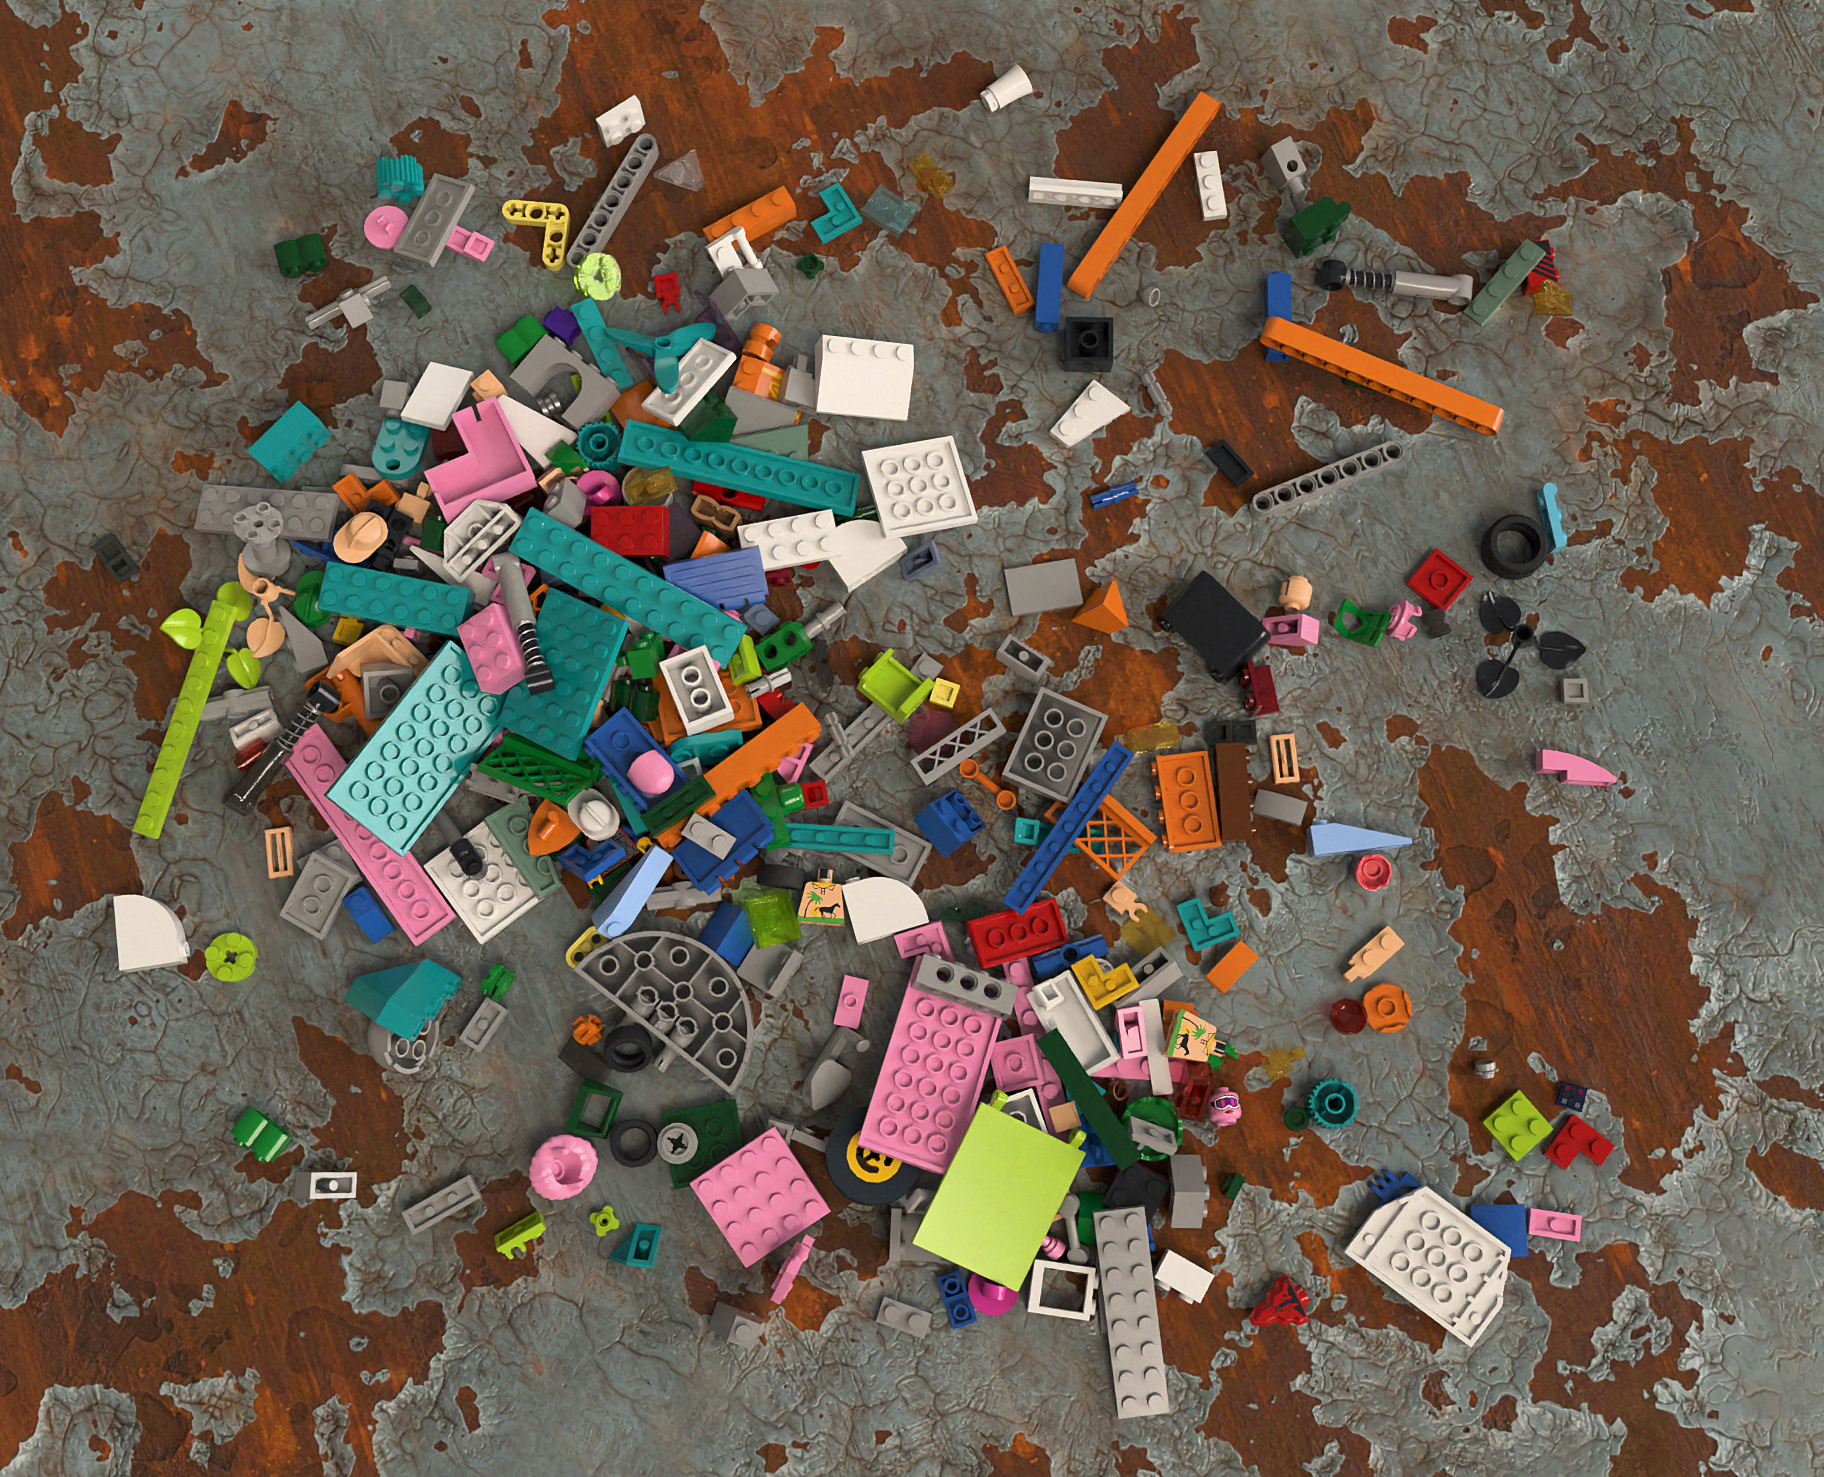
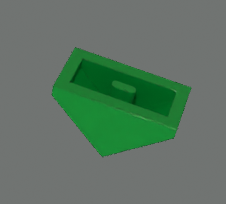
M1079 1191L1080 1207L1077 1212L1076 1226L1079 1242L1082 1244L1096 1245L1092 1211L1105 1209V1204L1101 1202L1105 1194Z

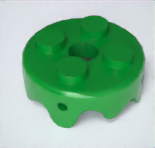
M1158 1097L1140 1098L1127 1106L1122 1113L1119 1122L1125 1131L1129 1128L1128 1118L1130 1116L1146 1122L1152 1121L1159 1127L1173 1131L1177 1148L1180 1146L1183 1138L1182 1118L1167 1100ZM1147 1145L1138 1150L1142 1155L1141 1159L1146 1161H1158L1169 1156V1154L1157 1152Z

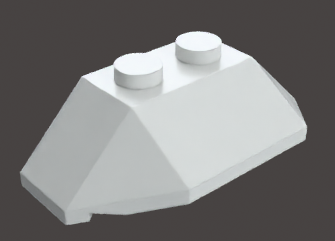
M476 499L444 530L443 567L461 583L521 526L523 520L507 504Z

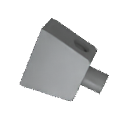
M1291 136L1272 145L1259 161L1278 190L1288 186L1292 195L1296 196L1305 190L1300 178L1306 172V167Z

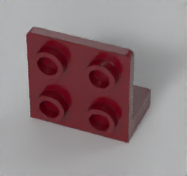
M1247 661L1240 674H1238L1240 689L1243 688L1245 693L1243 698L1245 712H1249L1250 718L1278 713L1280 709L1270 665L1254 667L1252 661Z

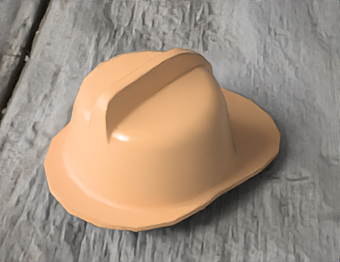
M362 512L351 518L335 535L333 545L338 557L349 563L362 562L368 558L387 538L388 529L385 521L379 515L371 512Z

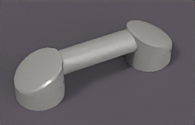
M1069 1193L1065 1195L1058 1211L1065 1218L1070 1250L1068 1251L1067 1258L1072 1264L1081 1266L1087 1262L1090 1253L1089 1249L1079 1242L1074 1215L1079 1210L1080 1201L1076 1195Z

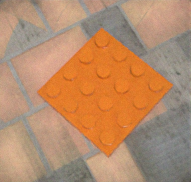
M728 664L725 670L720 667L717 674L733 709L735 719L703 732L716 733L726 729H741V732L762 729L757 699H748L746 694L749 691H744V686L753 682L749 681L735 686L732 682ZM660 671L657 677H651L654 686L653 689L660 692L658 713L665 745H671L681 738L688 737L663 674Z

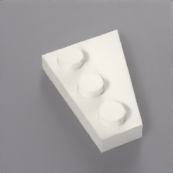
M1093 380L1050 430L1049 434L1066 448H1069L1091 435L1092 432L1103 425L1106 426L1113 419L1129 412L1130 407L1097 381Z

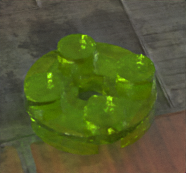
M591 253L580 260L578 268L575 269L574 278L576 286L582 294L589 298L592 297L594 301L607 300L619 292L621 289V271L613 256L604 253ZM596 270L602 273L603 276L600 283L593 278L597 274Z

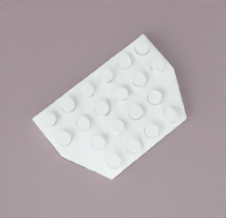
M1426 1185L1374 1209L1343 1250L1344 1253L1470 1347L1474 1345L1502 1307L1504 1285L1508 1273L1507 1266L1511 1254L1510 1247Z

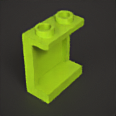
M889 648L885 654L880 652L873 661L874 665L871 668L866 667L858 676L860 682L857 689L902 725L931 694L936 683L929 677L924 682L919 680L892 657L894 650Z

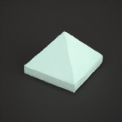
M698 757L676 764L690 781L700 774L704 775Z

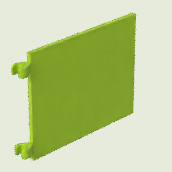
M996 1089L992 1095L990 1105L980 1102L911 1242L1018 1292L1086 1155V1152L1078 1149L1084 1142L1086 1133L1074 1127L1071 1130L1068 1143H1065L1000 1111L1007 1102L1008 1095Z

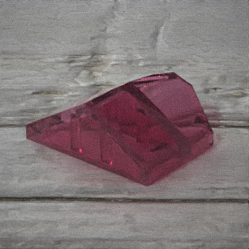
M928 710L916 717L907 738L919 756L956 731L958 727L950 713ZM960 734V744L965 743L962 734ZM957 736L950 740V742L956 743ZM944 744L940 747L939 756L954 749L955 746ZM935 750L929 755L936 756L937 750ZM923 758L920 761L925 765L934 759Z

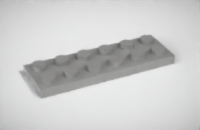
M203 484L194 529L198 532L236 535L233 528L234 515L247 507L257 505L260 502H267L281 513L284 520L283 530L277 538L332 542L340 496L337 494Z

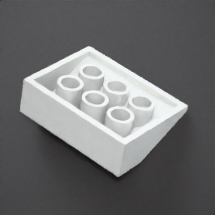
M822 335L815 344V413L907 421L914 369L913 345Z

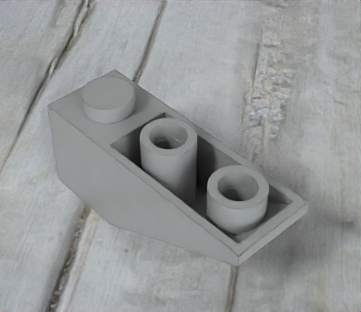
M280 606L281 615L278 616L281 627L287 631L286 643L289 650L294 652L296 658L293 660L294 667L298 673H301L306 678L313 677L333 663L328 646L289 611Z

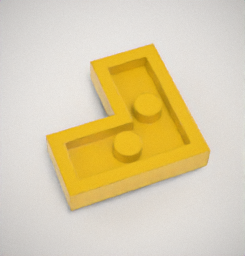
M1093 954L1071 965L1095 1010L1139 987L1127 963L1122 964L1105 975Z

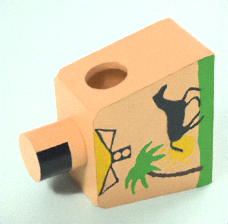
M818 869L817 882H806L797 916L798 923L845 927L841 884H832L833 870Z
M1176 1009L1161 1056L1207 1062L1209 1053L1222 1057L1226 1043L1214 1039L1216 1033L1215 1026L1183 1009Z

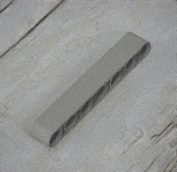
M642 134L636 139L569 250L567 262L575 276L583 277L590 272L656 162L659 151L656 140L651 134ZM648 146L652 147V148L649 149V150H643V148H645V147H648ZM635 165L640 166L638 169H631ZM623 184H629L626 188H620ZM612 203H618L615 207H608ZM600 222H607L604 226H597ZM589 241H595L591 246L586 245ZM577 260H584L582 264L574 265Z
M1388 441L1259 492L1254 496L1249 505V513L1255 519H1265L1391 469L1397 465L1404 455V447L1398 441ZM1386 451L1393 452L1396 458H1390ZM1364 460H1371L1374 463V466L1370 467L1366 465ZM1343 468H1349L1353 475L1345 474ZM1321 477H1328L1331 480V484L1324 483ZM1306 485L1310 492L1301 491L1299 486ZM1278 494H1285L1288 497V501L1280 500ZM1257 502H1262V503H1264V504L1266 505L1267 509H1265V510L1259 509V508L1256 506V503H1257Z

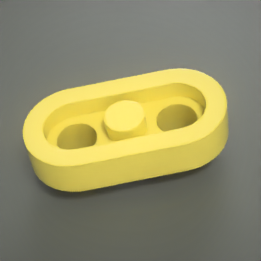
M595 926L588 928L567 950L566 961L568 965L575 969L580 963L576 961L578 953H583L585 958L597 948L609 943V938L596 931ZM595 935L601 936V941L598 944L593 942Z

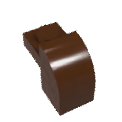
M304 380L289 385V409L298 400L315 416H317V409L336 407L333 382L308 384Z

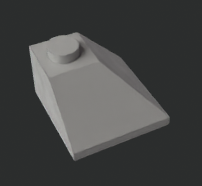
M387 662L360 664L365 718H385L414 682L413 667Z

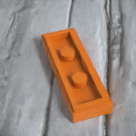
M1006 245L985 253L984 258L1013 315L1016 316L1035 307L1036 303Z

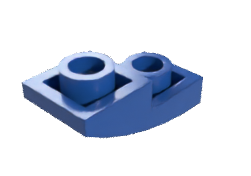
M960 1270L936 1278L953 1330L955 1331L977 1323L978 1321Z

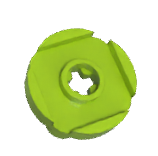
M235 932L225 933L214 939L206 949V965L209 972L215 978L224 982H240L253 973L256 958L258 959V951L250 938ZM229 952L237 953L238 955L235 957L236 962L234 964L226 961Z

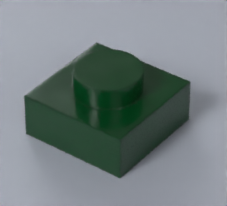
M1234 1172L1232 1176L1227 1175L1221 1187L1224 1189L1222 1195L1235 1201L1246 1177Z

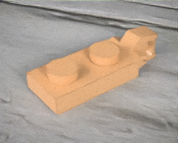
M1386 926L1350 958L1351 960L1348 964L1351 968L1342 977L1347 983H1351L1358 976L1363 980L1378 969L1405 943L1389 926Z

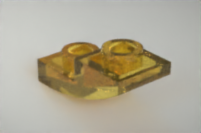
M926 151L906 166L935 200L955 186L944 170L936 166Z
M1175 721L1155 723L1125 731L1129 751L1134 754L1149 753L1155 749L1177 747L1181 744Z

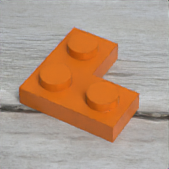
M353 471L332 486L354 516L365 512L371 498L386 506H390L401 498L388 479L385 478L367 490Z

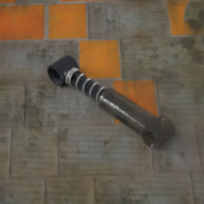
M321 679L317 680L306 695L308 701L304 705V710L300 714L297 713L299 716L295 721H291L292 724L288 729L285 728L286 732L282 737L279 736L280 739L274 738L241 780L227 790L222 804L244 817L249 815L257 804L258 797L294 754L293 746L298 745L299 738L304 737V732L311 728L312 722L317 721V716L325 712L330 713L335 709L342 693Z

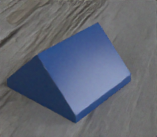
M723 900L699 937L698 942L704 944L739 968L765 928V925L742 909Z

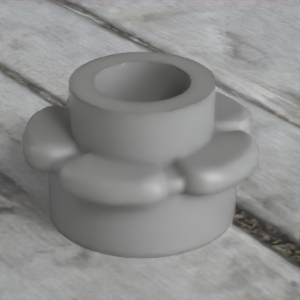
M1484 1059L1475 1062L1474 1073L1479 1075V1078H1492L1495 1076L1494 1073L1499 1071L1495 1060Z

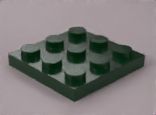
M736 1099L661 1114L663 1129L672 1123H683L695 1131L698 1140L696 1153L689 1161L681 1164L670 1163L674 1190L690 1187L692 1180L744 1146ZM683 1133L678 1139L668 1138L674 1144L672 1153L678 1148H688L682 1143Z

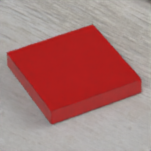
M1435 548L1405 586L1443 615L1474 577Z

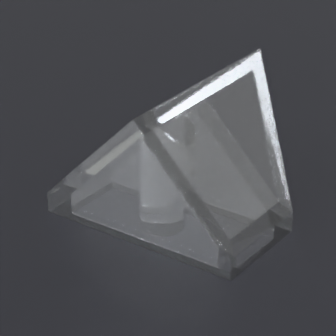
M695 149L654 172L653 176L696 192L704 186V179Z

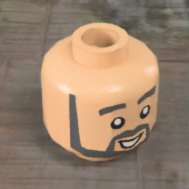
M1291 576L1283 581L1278 601L1285 607L1287 612L1298 613L1309 606L1312 586L1304 577Z

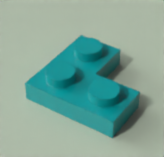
M839 182L819 193V198L829 213L812 221L811 228L822 245L862 223V218Z
M1199 897L1175 906L1193 952L1241 934L1232 911L1208 920Z

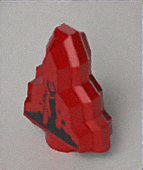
M1284 1274L1274 1280V1287L1266 1292L1264 1301L1255 1305L1248 1318L1252 1325L1267 1326L1278 1322L1283 1326L1290 1323L1299 1326L1309 1322L1304 1306L1310 1304V1301L1303 1287L1300 1284L1294 1286L1288 1275Z

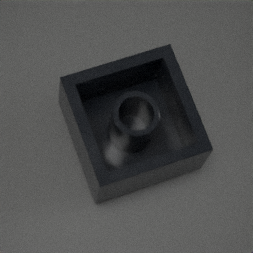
M1066 317L1064 325V372H1111L1113 365V317Z

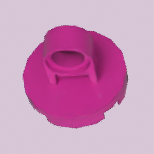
M590 470L583 473L575 482V485L587 495L584 514L591 516V507L613 506L621 501V487L617 479L610 473L602 470Z
M975 1272L971 1275L968 1283V1295L972 1305L979 1312L988 1316H999L1008 1312L1015 1305L1018 1297L1017 1291Z

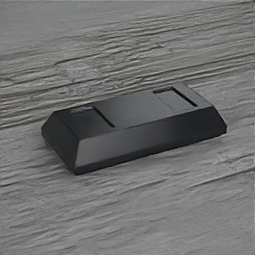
M1224 439L1205 453L1236 488L1254 475V472Z

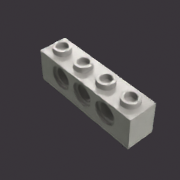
M933 953L922 956L911 986L913 989L1002 1020H1006L1011 1015L1019 988L1008 979L989 977V974L985 971L969 970L962 963L944 961L941 956ZM937 972H943L947 976V981L939 980ZM960 981H968L971 985V989H964L961 986ZM984 989H991L994 993V998L987 997Z

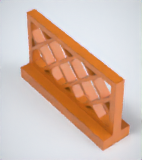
M1085 772L1076 789L1078 792L1089 778ZM1108 793L1097 808L1101 812L1102 821H1088L1085 826L1086 838H1076L1073 844L1117 883L1157 839V836ZM1057 801L1043 817L1055 826L1058 820L1052 814L1056 809H1067L1068 804L1061 805L1062 802ZM1089 825H1102L1103 838H1090ZM1106 825L1117 826L1120 830V837L1107 838ZM1091 842H1103L1104 854H1094L1091 851ZM1108 842H1121V854H1109ZM1125 842H1134L1141 849L1136 854H1126ZM1126 858H1132V859L1126 864ZM1109 859H1122L1123 869L1118 874L1110 868Z

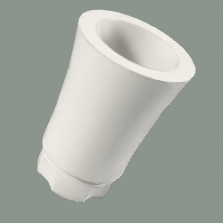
M1015 64L1006 74L986 87V90L980 93V97L986 109L992 113L1014 100L1032 93L1033 89L1025 72L1019 65Z

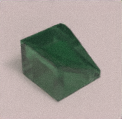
M412 284L399 295L413 310L418 319H421L432 310L428 300Z

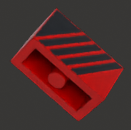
M1549 239L1532 241L1543 249L1546 255L1522 281L1523 296L1551 292L1559 281V273L1553 263L1554 250L1550 247Z

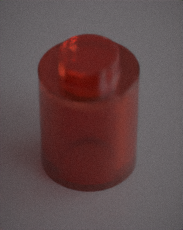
M259 737L235 754L236 759L234 763L242 773L246 771L250 774L258 768L257 760L259 758L264 759L271 749Z

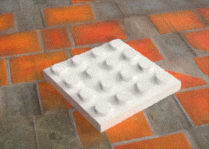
M953 436L861 452V459L885 540L977 523L978 517Z
M484 821L463 836L470 840L488 866V872L483 879H470L450 853V846L424 865L429 875L482 945L540 902ZM472 863L469 867V872L477 871L480 863Z

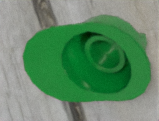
M322 571L305 573L300 578L296 589L294 613L303 625L310 628H318L325 625L331 617V614L317 609L325 574Z

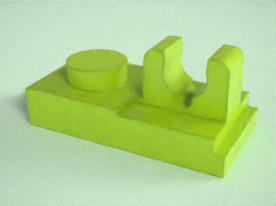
M538 1210L495 1235L497 1251L505 1253L508 1259L514 1258L511 1250L514 1247H519L522 1252L526 1251L525 1242L539 1237L546 1230L545 1220L541 1212Z

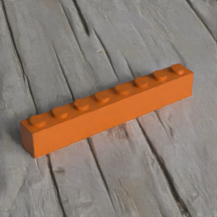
M801 702L703 775L717 796L694 812L704 819L708 816L712 817L721 809L722 805L730 801L742 789L748 786H755L761 780L762 775L766 772L771 773L781 765V761L787 757L795 756L801 750L800 747L805 743L815 741L822 731L821 725L805 704ZM692 814L656 838L664 849L668 846L673 847L681 840L682 834L680 832Z

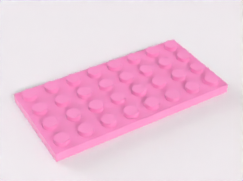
M918 955L915 959L856 1146L944 1176L973 1118L1002 1019L911 988L919 961L922 956ZM937 972L939 980L947 981V976L943 972ZM960 981V984L964 989H971V985L968 981ZM985 988V995L989 998H994L993 991Z

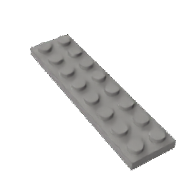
M1144 1205L1092 1211L1118 1419L1170 1413Z

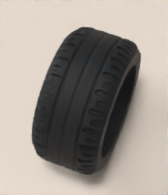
M1508 515L1498 519L1486 531L1481 542V555L1483 562L1493 574L1508 580H1519L1533 574L1544 563L1548 554L1549 543L1546 532L1535 520L1528 516L1525 517V515ZM1503 531H1515L1522 534L1531 545L1532 556L1530 562L1514 564L1507 561L1498 550V534Z

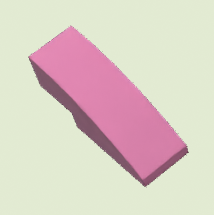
M1541 750L1536 753V773L1560 774V784L1610 786L1617 782V777L1610 772L1578 756L1552 750Z

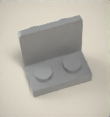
M762 932L739 967L737 975L778 1000L804 959V956Z
M892 1207L889 1261H940L939 1255L911 1242L924 1215L907 1213L906 1208Z

